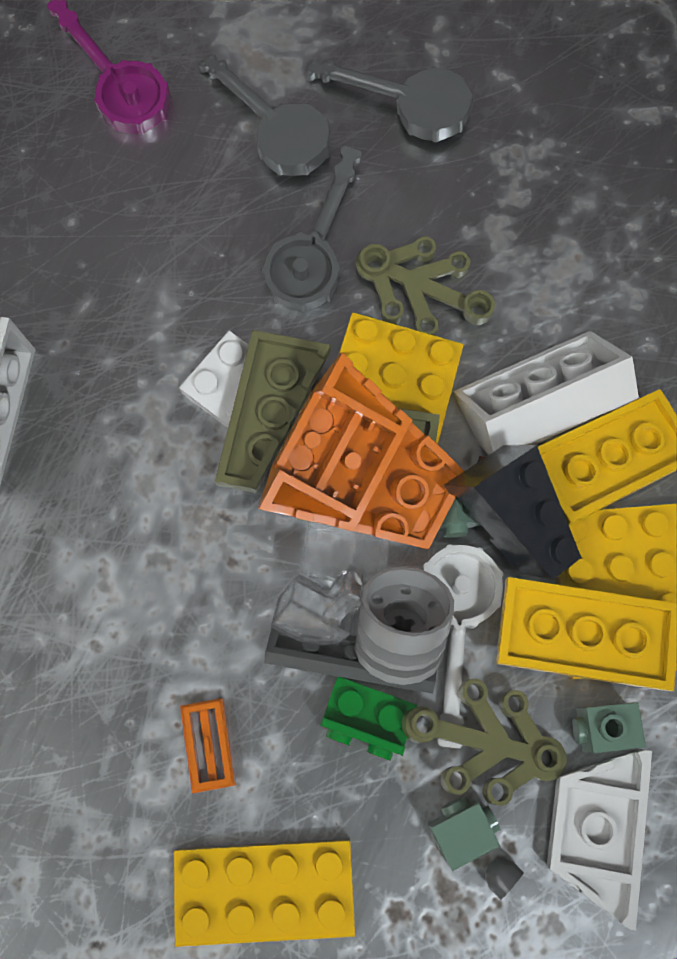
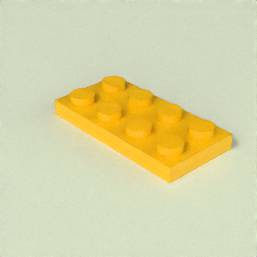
M661 389L538 446L568 525L677 471V414Z
M512 577L505 579L496 664L661 691H674L677 658V603Z
M350 839L175 849V947L355 937Z

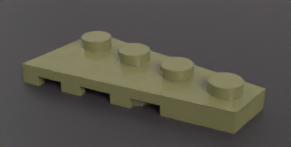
M252 330L215 478V483L218 486L253 493L258 492L331 352L330 344Z

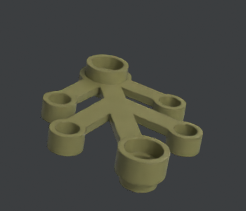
M422 236L415 243L389 251L382 245L370 244L358 253L356 258L357 272L363 279L374 283L382 304L381 318L385 322L396 325L401 322L404 314V306L401 301L395 299L389 279L403 285L416 318V331L436 336L439 328V322L435 316L431 315L424 295L462 311L464 318L475 325L484 324L492 317L495 301L488 292L475 290L465 295L433 281V279L449 274L452 277L461 278L468 273L471 260L462 251H456L449 258L411 270L398 264L414 258L421 263L430 262L436 252V243L432 238ZM421 246H427L430 248L431 251L428 253H422L418 250V248ZM454 261H461L465 267L456 268L452 263ZM370 262H378L381 264V267L371 268L368 264ZM479 307L484 311V314H474L471 309ZM388 308H396L399 313L395 316H390L386 313V310ZM429 323L434 329L426 332L421 329L420 325Z
M470 679L463 682L459 687V698L465 705L471 708L484 732L439 720L437 714L432 709L424 706L412 708L405 713L402 719V730L404 735L412 742L425 743L433 738H438L482 750L461 765L451 766L443 771L441 785L450 794L459 795L465 793L473 779L506 757L522 761V763L502 778H490L484 783L482 789L483 797L491 805L504 806L511 801L513 792L531 779L552 781L561 776L566 768L567 757L563 746L556 739L541 735L527 712L529 702L526 695L521 691L512 690L502 694L499 699V708L505 716L512 718L525 743L509 738L486 700L488 696L487 686L479 679ZM469 685H474L478 688L479 697L476 701L471 700L467 694ZM511 696L516 697L519 702V709L516 712H513L508 706V700ZM420 716L426 717L429 721L430 726L426 733L420 732L417 728L416 722ZM545 750L549 751L552 756V762L548 767L541 760V755ZM455 771L462 777L461 786L457 789H454L449 782L450 775ZM496 783H499L503 788V796L499 800H495L492 796V787Z

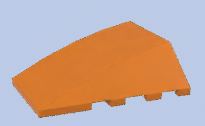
M342 352L309 395L271 467L258 509L429 550L456 498V495H451L443 485L464 472V470L428 435H425L412 423L413 420L381 393L382 390L352 365L353 362Z

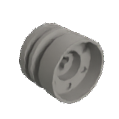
M393 567L374 574L364 586L354 649L360 664L371 675L388 683L407 685L422 682L432 676L442 662L443 651L446 647V637L449 634L454 615V599L449 588L435 575L418 568Z

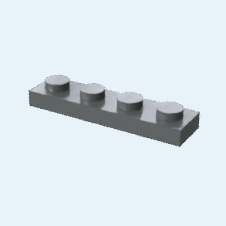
M273 621L265 650V664L431 694L434 692L437 670L432 676L419 683L407 685L388 683L371 675L360 664L354 649L356 636Z

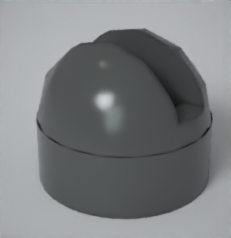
M498 858L489 863L485 873L486 882L489 889L502 900L519 881L524 872L513 861Z

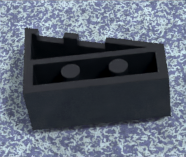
M503 445L443 485L451 495H456L467 507V514L474 522H479L492 536L490 541L519 574L553 580L582 558L537 445Z

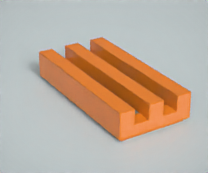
M224 698L180 706L192 794L237 785ZM214 708L225 776L222 779H218L209 709ZM198 711L209 781L207 782L201 781L192 713Z

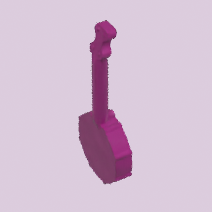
M51 0L48 2V10L51 16L59 18L58 23L61 30L71 34L103 73L99 75L94 102L98 112L101 113L104 120L113 130L143 135L145 132L155 128L163 120H166L171 94L168 83L151 63L121 60L120 63L114 65L80 25L77 13L68 9L67 0Z

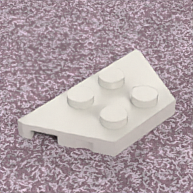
M642 749L564 773L556 779L547 867L625 927L635 931L652 751Z

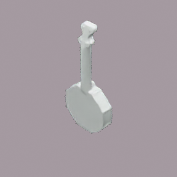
M448 544L446 548L436 553L428 563H425L422 570L438 577L449 588L454 599V615L448 637L443 714L438 719L462 726L464 719L460 716L461 700L459 698V687L462 684L466 628L475 629L501 607L503 572L499 570L493 559L481 547L475 548L467 545L453 546ZM437 738V743L440 747L461 748L463 746Z

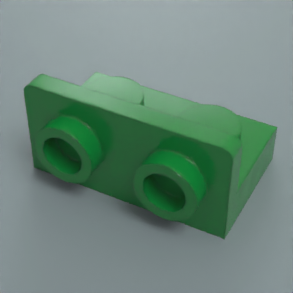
M337 677L320 726L328 728L326 737L349 746L352 738L369 743L366 752L391 761L393 753L401 756L404 754L407 737L402 730V719L407 711L416 708L418 705L345 678Z

